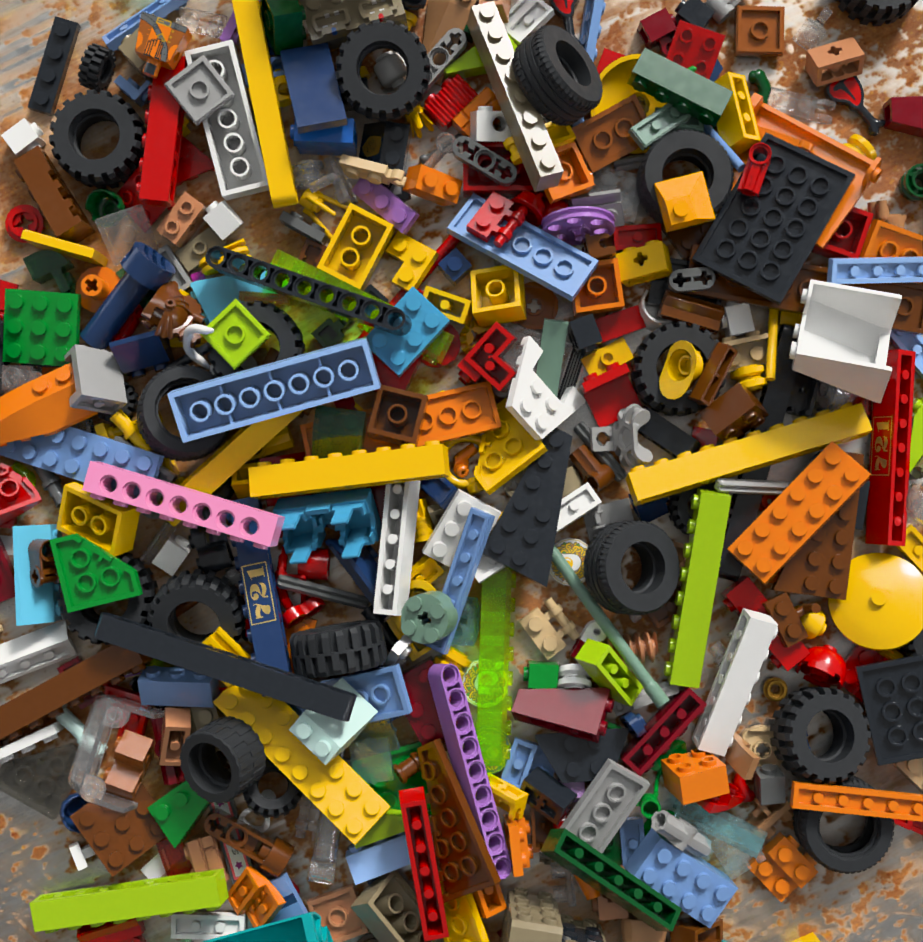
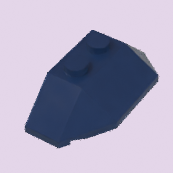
M327 539L325 541L326 545L374 607L378 560L376 558L379 556L372 545H364L358 558L342 559L345 547L339 544V539ZM379 614L383 620L388 616Z

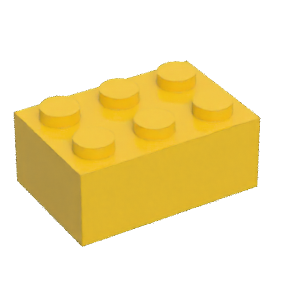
M350 203L317 266L318 271L361 294L369 283L395 232L394 225Z
M81 481L64 485L57 530L67 535L77 533L115 557L133 550L140 512L136 511V506L129 504L128 507H121L113 504L114 500L107 497L105 500L90 497V492L82 490L84 482Z

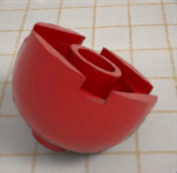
M830 645L809 647L810 654L796 664V673L798 674L801 671L805 674L804 680L818 687L830 688L832 685L837 686L836 689L840 690L847 674L846 662L843 657L837 653L836 648Z

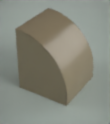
M575 465L567 468L562 497L584 485Z

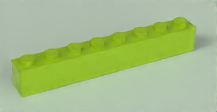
M697 488L696 495L693 494L691 499V509H694L693 518L689 519L687 524V533L690 536L689 542L685 543L683 548V557L686 558L685 566L681 567L679 572V581H682L681 591L677 590L675 605H678L677 614H673L671 628L674 629L673 638L668 640L669 661H665L664 676L667 677L670 685L699 688L731 502V495L728 493Z
M224 868L41 894L29 904L34 932L45 931L46 934H49L61 928L76 930L83 925L89 924L90 927H98L111 921L114 924L124 923L128 919L136 918L137 921H142L154 915L164 918L176 912L191 914L198 911V909L204 908L207 911H214L221 908V905L229 896Z

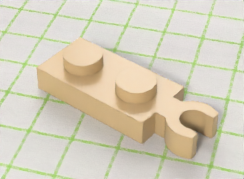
M342 154L339 161L344 174L352 179H366L375 185H380L381 183L389 185L392 183L399 187H404L407 177H404L405 171L389 169L388 165L345 154Z

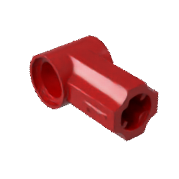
M759 142L750 148L749 157L737 191L751 197L759 196L771 162L772 151L769 145ZM761 153L766 156V159L760 162L756 161L753 157Z

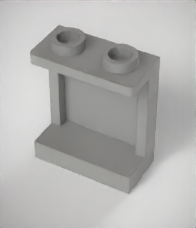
M75 344L66 353L64 359L66 362H72L76 392L69 398L70 407L114 415L127 404L123 373L112 352Z

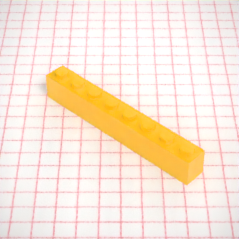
M427 441L425 446L415 447V444H402L400 449L391 450V447H378L376 452L367 453V450L351 451L352 455L343 456L342 453L327 454L328 458L319 459V456H306L304 461L295 462V459H282L280 464L273 465L271 462H258L257 467L248 468L250 497L260 500L450 477L448 447L440 444V441Z

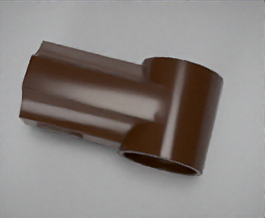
M583 444L569 455V459L584 476L583 484L588 482L595 493L600 492L614 482L615 474L612 468L606 464H600L586 445Z

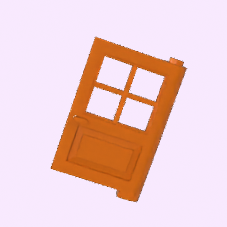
M754 92L750 99L758 126L799 140L809 141L814 144L811 154L856 174L855 179L816 243V246L823 249L871 182L875 184L881 176V158L876 157L873 161L763 102V96ZM749 150L740 155L737 154L745 164L749 157ZM734 167V181L732 183V189L734 188L736 182L742 174V172L739 173Z

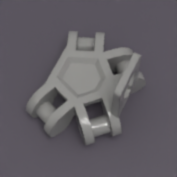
M631 404L626 409H621L617 414L618 421L614 422L612 426L590 428L592 452L614 451L619 457L621 464L631 468L640 465L645 466V464L652 461L653 455L651 451L638 443L639 428L650 420V412L643 409L640 405ZM600 432L610 436V441L606 442L604 446H600L596 440Z

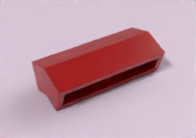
M136 918L128 919L120 924H114L113 921L106 922L98 927H90L89 924L77 929V939L79 942H120L142 935L146 928L143 920L137 921Z

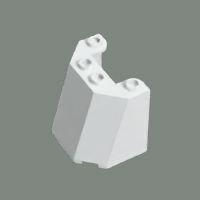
M811 279L809 288L803 289L800 303L804 304L801 323L795 324L793 338H797V342L792 341L789 359H793L792 370L873 402L881 403L892 373V367L886 366L891 330L902 295Z

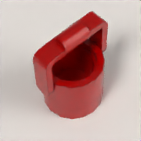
M282 546L277 564L279 575L282 574L305 581L306 579H329L330 549L317 548L311 552L307 563L298 564V574H285L288 555L285 552L284 546Z

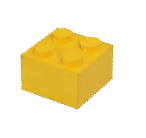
M506 265L470 271L472 314L479 327L493 325L496 321L502 324L527 319L524 276Z

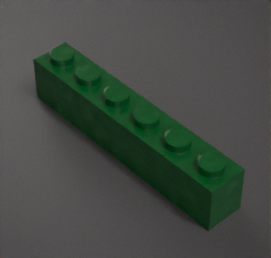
M567 829L550 830L540 852L656 931L673 932L682 908Z

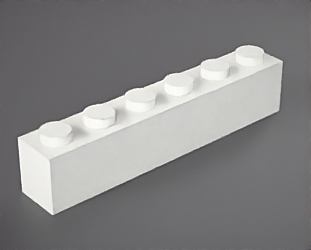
M420 481L386 485L374 614L401 616L402 608L409 599Z
M745 608L742 609L705 702L707 706L704 708L705 710L700 716L692 735V740L698 750L725 757L727 750L732 746L733 735L736 728L741 724L743 710L750 702L752 688L759 680L760 668L762 663L767 660L769 646L778 632V624L770 615Z

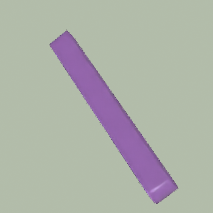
M434 664L429 668L428 680L453 770L492 861L496 865L495 868L500 879H506L511 873V860L459 669L454 664Z

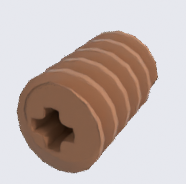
M653 631L651 638L648 632H643L642 638H640L637 632H634L632 639L628 633L623 634V639L634 654L639 656L641 663H644L646 656H649L651 663L654 662L658 652V641L655 631ZM606 636V644L610 645V647L615 651V653L625 664V661L623 660L621 655L618 653V651L615 649L613 644Z

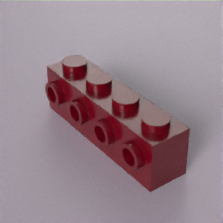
M681 686L679 693L674 694L651 718L647 726L644 727L646 733L639 738H633L622 749L621 759L639 776L647 773L653 767L654 761L670 749L671 743L686 732L688 725L702 715L707 704L689 687Z

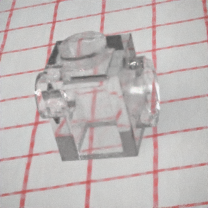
M2 365V390H14L42 376V367Z

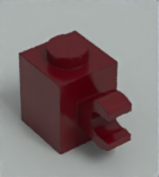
M665 7L641 20L637 31L647 49L650 50L659 46L661 55L666 58L668 54L666 47L672 43L677 29V22L673 14H669Z

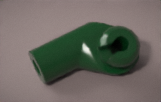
M757 69V71L753 70L749 73L748 80L751 84L756 83L758 87L757 93L763 96V102L767 104L771 83L764 71Z

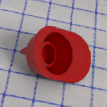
M526 190L521 191L514 198L510 199L514 202V209L512 211H517L520 206L526 207L529 212L525 216V221L538 227L541 225L546 208L541 199L543 193L535 194Z

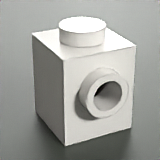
M25 118L1 135L18 157L36 146L42 148L46 145V142L41 137L44 133L35 122L29 123Z
M225 200L220 203L214 201L205 209L208 214L203 219L222 240L226 239L244 223Z
M726 303L727 307L724 308L725 313L720 323L721 329L724 328L726 337L741 336L755 331L749 304Z
M172 533L152 563L173 576L192 547L186 538Z

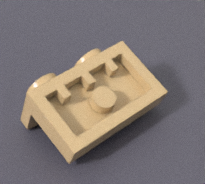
M760 330L746 333V338L737 339L736 335L722 338V343L729 344L738 351L728 372H733L735 369L747 365H765L768 333L760 334Z

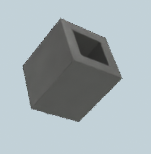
M763 764L758 766L754 772V794L761 806L785 803V776L777 764Z

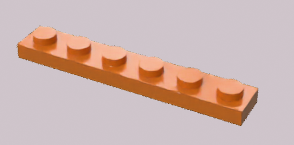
M792 781L790 807L795 809L923 822V794Z

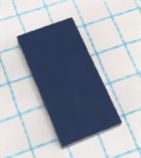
M328 43L280 51L298 134L348 125Z

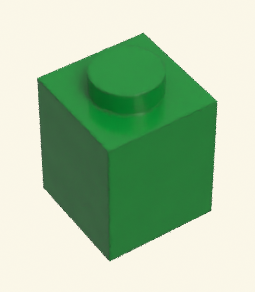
M528 660V667H523V681H527L528 688H558L559 665L557 662Z

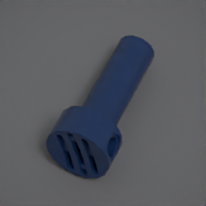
M136 241L120 263L126 271L80 333L82 339L93 348L105 350L150 290L157 292L163 284L170 281L176 272L175 267L163 255L144 243Z

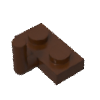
M782 592L762 603L767 614L778 624L777 634L785 648L809 637L800 617L806 614L819 613L821 610L820 605L817 603L804 604L795 609L787 592Z

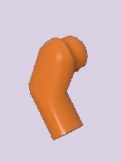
M470 443L454 456L453 471L460 478H464L469 474V459L478 453L473 443Z

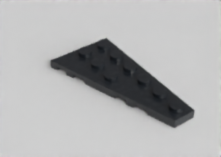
M555 428L544 437L542 443L548 451L528 466L487 540L483 555L545 588L548 585L573 437L558 428Z

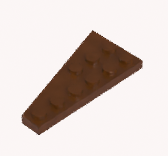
M436 739L417 748L422 778L426 780L428 793L425 794L426 803L431 806L432 816L429 817L435 855L440 859L441 870L438 873L440 881L444 882L445 893L442 894L443 902L451 901L499 883L501 879L441 739Z

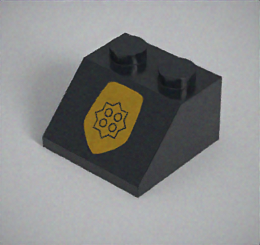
M390 121L364 124L359 158L388 165L389 169L405 171L411 139L410 125Z

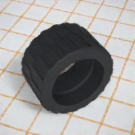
M223 716L215 719L185 739V743L182 744L180 760L185 780L198 796L206 799L208 802L222 804L223 802L231 801L257 783L263 775L266 767V754L264 753V746L259 739L260 737L249 724L247 725L241 719H236L232 716ZM215 746L226 756L231 772L219 761Z

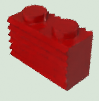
M456 74L454 78L448 77L441 85V91L436 95L432 93L424 101V113L443 133L452 126V119L478 95L459 74Z

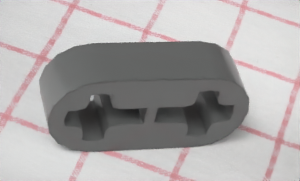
M707 267L678 269L669 275L667 285L674 293L705 291L713 286L716 277L715 273ZM704 273V276L709 277L710 280L703 285L702 281H694V278H699ZM677 275H680L681 279H689V282H684L681 287H678V284L673 283V280L677 278Z

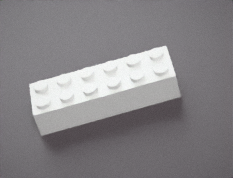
M233 40L184 51L188 66L204 55L235 94L232 100L203 121L222 197L227 201L268 191L269 185L258 130L237 48Z

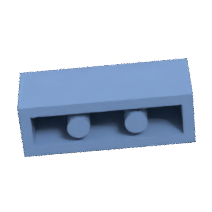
M146 666L147 668L142 671L137 680L141 705L213 708L215 705L213 701L220 694L219 681L217 679L179 666Z

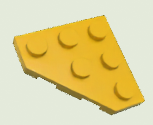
M507 398L496 405L502 428L482 434L478 451L480 454L478 466H475L474 476L489 495L548 451L540 440H535L505 408Z

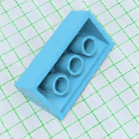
M57 524L12 526L16 626L62 620L60 614L64 613L63 606L58 607V599H61V593H58V589L61 584L51 582L43 584L42 587H34L30 579L28 546L35 539L51 540L62 537L61 531L56 529ZM45 545L42 548L43 555L46 553Z

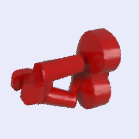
M279 570L275 571L276 583L279 576ZM277 587L279 600L286 609L282 615L285 629H289L304 619L306 620L316 615L326 605L320 598H308V595L301 594V604L293 606L287 590Z

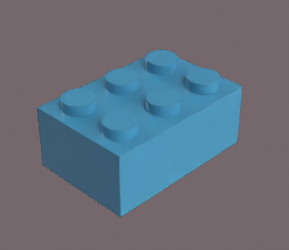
M413 286L394 306L401 309L411 319L412 326L410 331L406 335L397 336L374 328L367 335L372 353L399 378L450 324V320ZM402 317L394 320L393 327L401 324Z

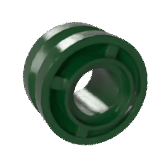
M923 163L911 167L903 173L899 180V190L903 197L909 201L918 202L923 200V186L919 187L915 182V178H918L923 185Z

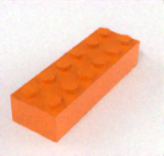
M831 441L727 548L728 552L763 585H766L869 480L871 474L836 443Z

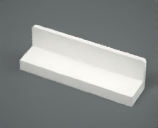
M66 621L57 622L0 644V684L77 655V649L68 635Z

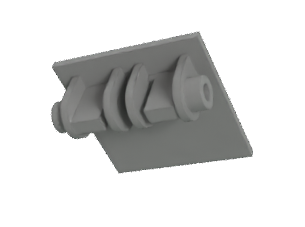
M628 498L601 504L583 516L589 541L593 539L600 529L605 528V526L611 523L634 521Z

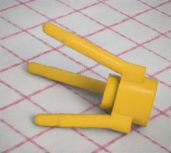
M308 188L302 194L299 204L304 207L303 212L315 224L325 229L324 233L331 240L333 235L313 212L318 213L322 209L335 216L336 212L324 205V201L347 210L349 205L328 197L320 191L315 192Z

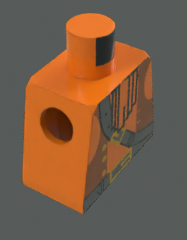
M142 11L135 51L140 59L146 61L142 71L143 74L157 79L161 67L169 70L175 69L192 39V34L188 27Z

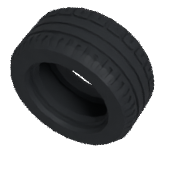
M175 365L157 373L147 383L138 401L136 420L143 440L154 452L163 455L165 458H170V460L182 462L195 461L211 454L226 439L230 430L183 443L180 437L171 434L162 425L158 415V404L167 393L175 389L217 378L215 374L213 375L212 372L198 366L195 367L194 365Z
M848 775V779L843 782L836 781L834 784H827L875 789L862 779ZM793 810L794 832L801 846L817 863L836 873L854 874L855 872L859 873L862 870H867V868H872L873 865L875 866L877 862L882 860V857L884 858L893 841V830L895 828L893 819L866 816L863 832L853 843L846 846H831L823 842L820 834V819L824 811Z

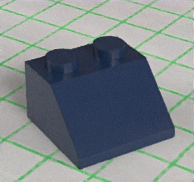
M156 330L110 342L109 346L122 373L135 379L146 376L147 371L154 369L155 372H161L165 369L166 365L175 361L169 338L164 339L161 336H155Z

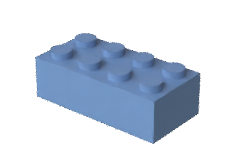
M653 828L650 829L625 865L629 873L682 908L683 912L708 928H711L738 890V887L727 874L701 857L699 858L687 850H679Z

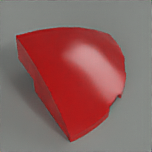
M0 462V525L32 509L41 503L42 499L34 485L26 477H22L13 471L12 467Z

